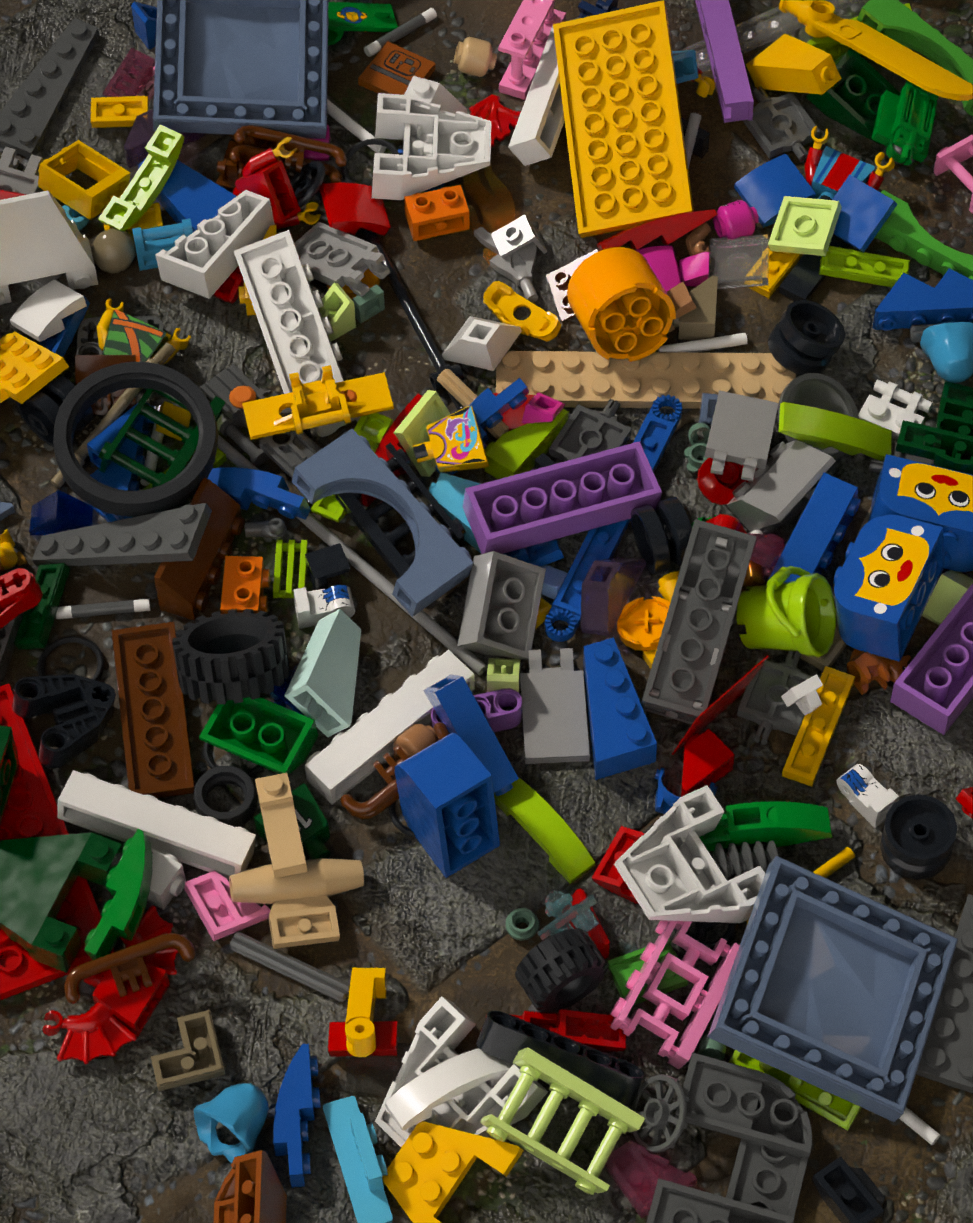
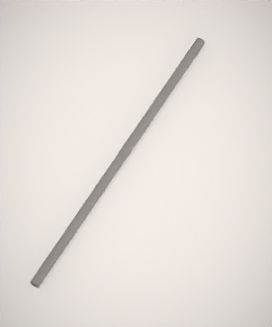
M218 434L217 448L224 452L231 462L238 468L259 470ZM310 513L306 520L296 517L327 545L332 546L340 543L348 563L410 615L392 595L394 585ZM423 610L412 617L479 676L486 671V664L471 651L458 647V640Z

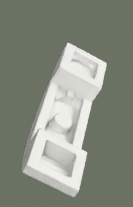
M479 1048L462 1053L432 1067L410 1081L385 1102V1107L400 1129L404 1131L432 1117V1108L486 1081L491 1087L495 1086L513 1064L489 1055Z

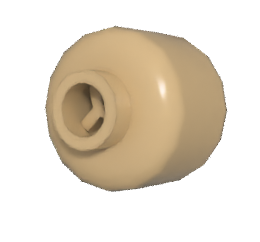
M467 37L463 42L459 41L457 44L454 64H457L458 70L461 73L483 77L488 69H494L497 54L492 53V44L489 41Z

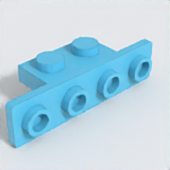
M355 1096L324 1104V1115L357 1223H392L393 1217L384 1191L382 1177L388 1175L383 1155L376 1156L373 1144L378 1143L373 1123L366 1125L364 1115L360 1113Z

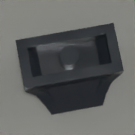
M839 1157L813 1175L812 1181L821 1198L841 1223H873L884 1214L882 1204L885 1196L862 1168L848 1166L842 1157Z

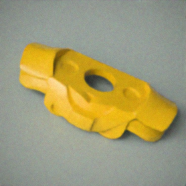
M494 281L484 292L483 303L488 306L501 323L519 326L522 330L520 334L544 341H550L558 335L561 323L555 314L550 311L546 312L514 292L505 283ZM519 307H527L530 309L531 314L525 320H518L514 317L515 310Z

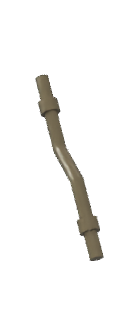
M166 342L152 359L148 358L146 362L163 365L173 354L175 348ZM143 388L126 389L97 427L74 452L81 467L85 464L84 459L89 455L87 443L116 421ZM59 470L50 482L60 489L66 481Z

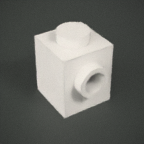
M154 850L152 853V879L147 901L164 910L173 896L177 897L182 892L186 879L182 862L170 853L164 855Z

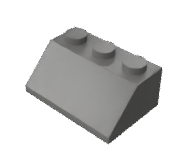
M799 440L786 444L780 442L769 452L771 458L767 461L765 469L756 468L753 482L745 481L732 492L734 497L727 506L750 532L779 523L836 460L832 456Z
M495 551L474 556L457 646L483 655L528 660V650L532 649L546 569Z

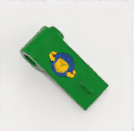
M329 2L328 46L340 41L344 31L391 32L398 28L391 4Z

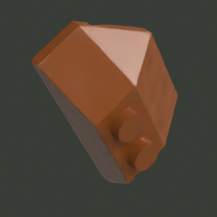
M260 1150L234 1157L231 1164L232 1169L224 1179L214 1201L213 1223H286L287 1195L267 1152Z

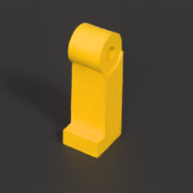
M352 967L345 1033L347 1036V1051L355 1057L369 1056L376 1049L375 1027L373 1024L376 998L386 999V968Z

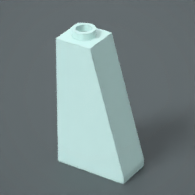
M341 609L318 621L285 693V697L306 717L315 720L316 727L327 737L350 727L353 715L361 629Z

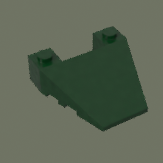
M92 832L0 840V928L12 941L17 942L27 950L29 955L37 962L67 973L82 943L76 927L58 921L55 918L78 876L106 887V879L110 869L115 865L117 866L123 856L122 844Z

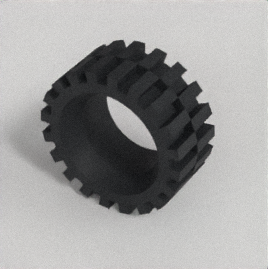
M237 609L228 610L227 614H220V611L211 613L212 617L209 618L204 616L196 618L195 624L188 622L183 625L184 630H178L175 633L176 638H173L172 644L179 687L184 695L189 694V698L192 700H197L201 697V702L210 704L212 700H217V704H226L227 700H234L235 704L242 703L243 698L247 697L254 700L260 698V693L262 692L266 694L273 692L274 686L281 687L284 684V679H288L290 675L283 623L278 621V617L275 615L268 617L267 612L259 611L257 614H254L253 609H245L243 613H237Z

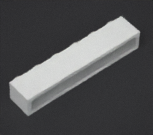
M553 26L508 146L524 166L552 158L565 121Z
M449 649L441 656L433 657L425 669L417 675L413 674L408 677L403 686L395 693H389L383 697L379 706L370 713L362 714L356 720L355 725L346 732L338 733L332 739L331 744L324 750L313 753L305 764L307 781L333 805L344 794L376 770L372 763L376 760L381 762V764L386 762L383 755L387 752L391 757L394 755L393 742L401 733L415 723L431 725L433 706L424 693V689L449 675H458L464 677L472 692L475 690L474 673Z
M73 770L58 798V819L123 842L133 837L137 829L144 831L151 842L152 852L156 850L164 855L170 853L182 863L207 872L215 870L227 879H229L230 875L246 871L254 854L256 834L250 833L245 828L233 827L219 822L214 817L202 816L191 812L183 806H174L159 801L152 795H142L128 790L123 785L111 784L100 780L89 773L83 774Z

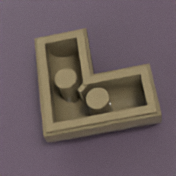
M210 1010L178 1017L177 1020L184 1048L151 1056L159 1092L225 1075Z

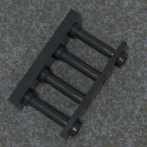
M391 443L386 445L387 457L390 459L387 463L391 468V472L393 473L395 470H398L408 482L407 485L411 490V494L413 495L416 492L429 508L431 516H435L439 523L449 530L452 539L459 547H464V534L466 531L457 518L451 520L409 467L411 461L401 448L396 450ZM334 494L333 496L399 579L409 569L415 558V551L409 555L404 554L401 556L395 548L398 545L397 542L411 532L407 522L404 521L392 531L386 530L383 533L377 523H379L380 517L393 509L392 506L381 501L372 509L370 507L364 509L359 502L361 499L360 495L362 494Z

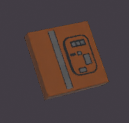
M387 41L358 78V85L377 94L404 95L413 76L428 80L435 71L436 65L433 61Z

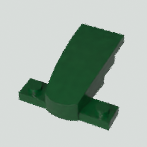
M945 381L935 427L903 420L895 451L931 459V465L973 475V388Z

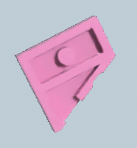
M215 870L185 882L184 890L213 941L269 918L270 908L265 904L261 907L257 903L232 902L227 878Z

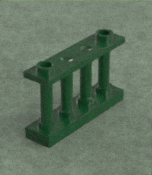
M143 388L146 392L112 443L107 441L98 456L102 459L99 471L105 473L111 462H114L151 483L152 488L175 478L189 464L197 448L199 430L197 425L195 428L192 426L188 428L149 406L155 394L158 393L188 410L180 401L167 393ZM217 396L210 403L216 423L226 401ZM141 416H144L181 437V442L185 444L180 451L177 449L173 451L136 430L134 427ZM126 439L168 461L167 465L170 468L166 474L162 472L158 474L119 452Z

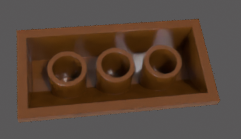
M207 478L201 481L190 505L207 503L212 510L194 560L161 562L154 576L160 610L194 621L199 610L203 611L209 598L208 592L212 585L215 586L218 583L221 574L220 567L225 560V556H231L232 542L236 535L240 536L245 524L240 504Z

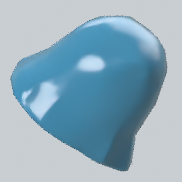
M941 323L929 326L923 331L920 346L924 354L931 360L938 376L947 382L959 383L966 381L973 375V323Z
M251 1083L236 1084L225 1088L210 1102L197 1105L194 1108V1120L199 1139L208 1146L213 1156L224 1155L232 1164L234 1157L254 1151L257 1137L265 1123L269 1110L264 1092ZM219 1122L226 1126L240 1140L238 1144L228 1145L220 1142L216 1132V1126Z

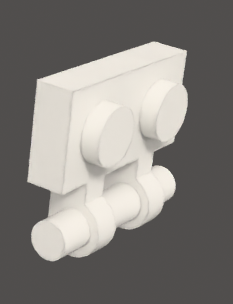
M877 379L873 391L883 394L881 399L869 394L858 416L861 420L892 430V438L898 440L903 420L923 425L925 417L916 414L919 409L929 413L933 402L924 399L922 394L915 391L913 394L898 388V384L891 381L885 383ZM895 399L907 404L906 409L892 404V400Z

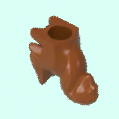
M854 649L850 661L847 663V673L855 676L854 686L862 695L867 693L869 683L873 680L883 689H887V682L892 681L895 683L908 666L907 663L911 656H902L900 662Z

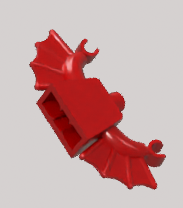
M152 905L142 916L132 941L122 937L120 939L123 941L125 948L160 935L171 933L173 924L164 921L158 915L156 906ZM167 948L143 957L153 986L146 988L143 984L142 976L136 977L140 991L133 993L129 980L125 981L123 984L126 987L127 995L123 997L119 995L111 970L83 979L84 983L95 987L92 995L95 1003L94 1006L84 1014L69 1015L68 1018H63L55 1010L47 1012L44 1020H52L57 1024L55 1026H43L42 1031L45 1035L54 1036L61 1028H67L68 1031L57 1060L61 1062L63 1060L76 1059L84 1062V1064H89L91 1060L100 1056L114 1057L123 1045L136 1041L170 986L168 975L175 976L177 974L175 958L179 951L174 948Z

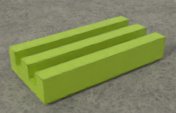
M276 540L273 583L274 598H294L292 588L295 552H300L298 588L306 586L305 554L308 553L307 540H301V543H295V540H289V543H283V540ZM283 551H288L286 590H281Z

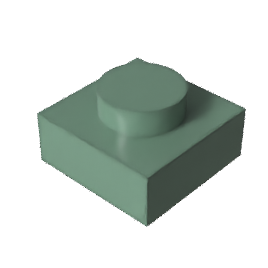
M377 284L371 287L370 291L363 297L357 295L353 298L355 318L360 323L385 309L384 291Z

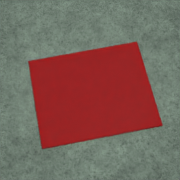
M768 655L695 719L672 755L680 750L690 737L698 734L743 694L769 657Z

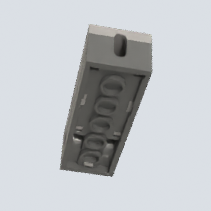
M719 514L705 522L697 519L694 521L641 702L644 711L693 724L695 719L708 708L757 538L747 534L740 521L733 516Z

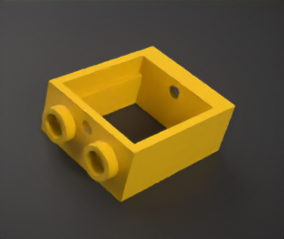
M77 140L40 164L38 169V187L44 191L48 190L53 197L91 220L102 213V210L106 208L113 196L121 197L130 183L131 172L80 140ZM78 169L98 183L85 190L65 176Z

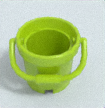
M781 567L767 581V585L748 586L746 588L749 591L741 592L737 605V625H745L747 634H739L745 647L749 649L798 651L805 656L821 657L828 653L836 630V608L831 586L824 576L818 573L810 574L800 567ZM790 574L800 576L796 581L785 582Z

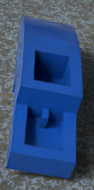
M520 378L497 396L487 388L469 405H472L484 449L487 447L485 443L489 441V438L483 429L495 427L502 421L503 413L510 408L513 410L517 409L527 400L526 395L529 394V390ZM436 465L435 469L437 470L438 474L440 475L441 472L438 470L437 465ZM450 471V472H442V473H446V474H449V475H453V474H455V473L458 472V471Z
M227 467L212 468L207 478L239 503L241 509L246 511L251 502L263 509H267L268 506L275 508L280 514L290 519H294L296 516L306 520L311 511L306 499L289 492V487L284 478L276 474L255 469Z
M302 1044L293 1057L282 1081L275 1107L273 1124L274 1150L276 1156L288 1155L291 1188L305 1187L304 1174H311L310 1154L303 1153V1142L309 1141L308 1121L315 1120L314 1108H321L319 1087H313L312 1076H319L317 1055L311 1056L309 1044Z

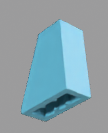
M441 472L437 482H432L428 491L451 520L454 518L459 520L466 531L464 534L465 541L481 553L463 510L465 488L481 483Z

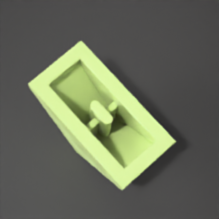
M333 283L322 298L324 307L319 308L322 318L327 316L332 326L333 333L328 335L330 341L356 328L354 302L338 283Z
M953 570L943 573L931 594L922 616L940 625L973 584V579Z
M489 658L487 692L510 688L519 693L520 659Z

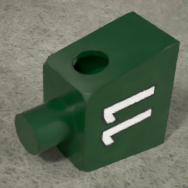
M303 783L291 792L304 856L308 855L310 859H328L331 852L324 843L330 838L329 825L310 790ZM259 813L254 817L256 832L267 841L262 814Z

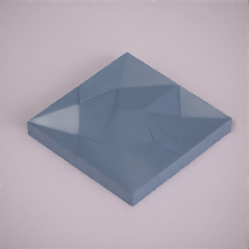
M157 0L153 131H156L159 125H162L176 132L234 135L238 128L252 125L305 138L326 139L329 0Z
M776 856L767 867L707 1037L895 1122L904 1114L958 939Z

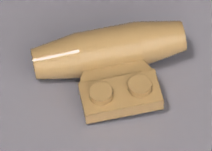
M309 859L306 860L307 872L279 878L274 877L272 864L230 875L232 902L273 904L268 918L273 949L339 941L340 932L336 908L328 897L364 886V872L361 860Z

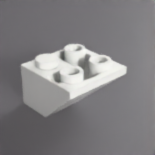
M470 316L442 353V357L447 361L494 371L522 332L521 327Z

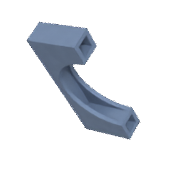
M350 429L295 467L292 483L311 504L334 494L360 493L386 502L401 514L413 535L415 558L409 569L396 580L392 595L412 617L469 577L474 563L469 552L456 544L449 530L444 525L437 523L431 516L429 508L423 502H418L411 494L409 486L391 472V468L386 460L379 458L371 450L367 439L359 436L353 429Z

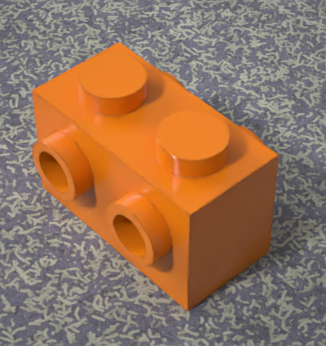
M461 185L443 187L438 190L415 193L404 197L405 216L413 241L470 229L469 209Z
M225 556L221 614H227L228 610L237 609V613H243L245 609H253L254 614H257L259 611L267 612L268 598L263 596L264 588H269L270 569L264 568L263 557Z

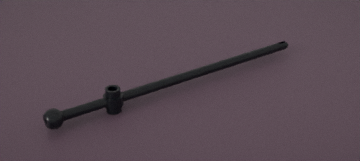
M361 228L366 240L377 245L379 253L384 255L385 259L381 264L390 270L386 277L436 369V372L429 374L434 390L437 391L442 388L444 391L446 390L437 381V377L445 369H450L461 381H464L462 370L458 364L453 366L446 365L377 234ZM448 392L457 411L463 409L464 407ZM486 428L483 429L488 436V430Z

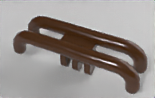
M252 125L242 126L234 134V140L237 143L244 142L246 137H255L276 142L275 149L284 138L291 137L292 139L284 144V148L287 151L297 148L296 152L289 158L277 157V161L282 160L287 170L292 166L295 167L296 172L301 173L303 166L316 161L304 158L305 149L334 157L339 167H344L347 164L346 153L341 148L330 143ZM246 144L238 145L231 150L229 158L232 162H238L241 156L253 157L267 149ZM322 162L326 170L325 175L330 177L331 183L341 182L342 176L340 171L334 166Z
M438 722L434 725V732L438 740L450 734L444 723ZM398 744L393 747V750L400 757L399 760L395 762L388 752L383 755V758L390 765L386 770L378 760L372 763L388 784L366 802H357L349 794H344L341 797L340 802L342 806L353 817L370 819L380 814L399 799L394 768L409 757Z
M169 933L86 962L72 969L66 977L64 985L66 1000L70 1004H76L80 999L78 991L80 981L107 970H111L120 997L127 995L123 982L128 980L133 993L140 991L136 977L142 976V981L146 988L153 985L143 957L167 948H174L179 951L184 961L190 962L196 956L195 949L190 940L183 935Z

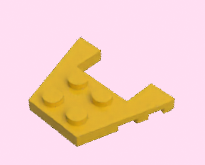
M422 1121L416 1125L387 1168L388 1175L382 1176L383 1182L413 1223H442L437 1220V1217L477 1158L507 1177L524 1150L517 1145Z

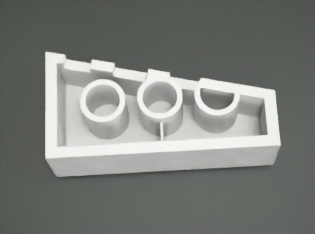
M245 190L218 209L217 216L209 220L204 219L197 224L198 229L188 237L182 235L175 240V246L170 250H161L155 255L161 280L210 299L239 266L234 250L260 241L265 236L270 225H275L270 199Z

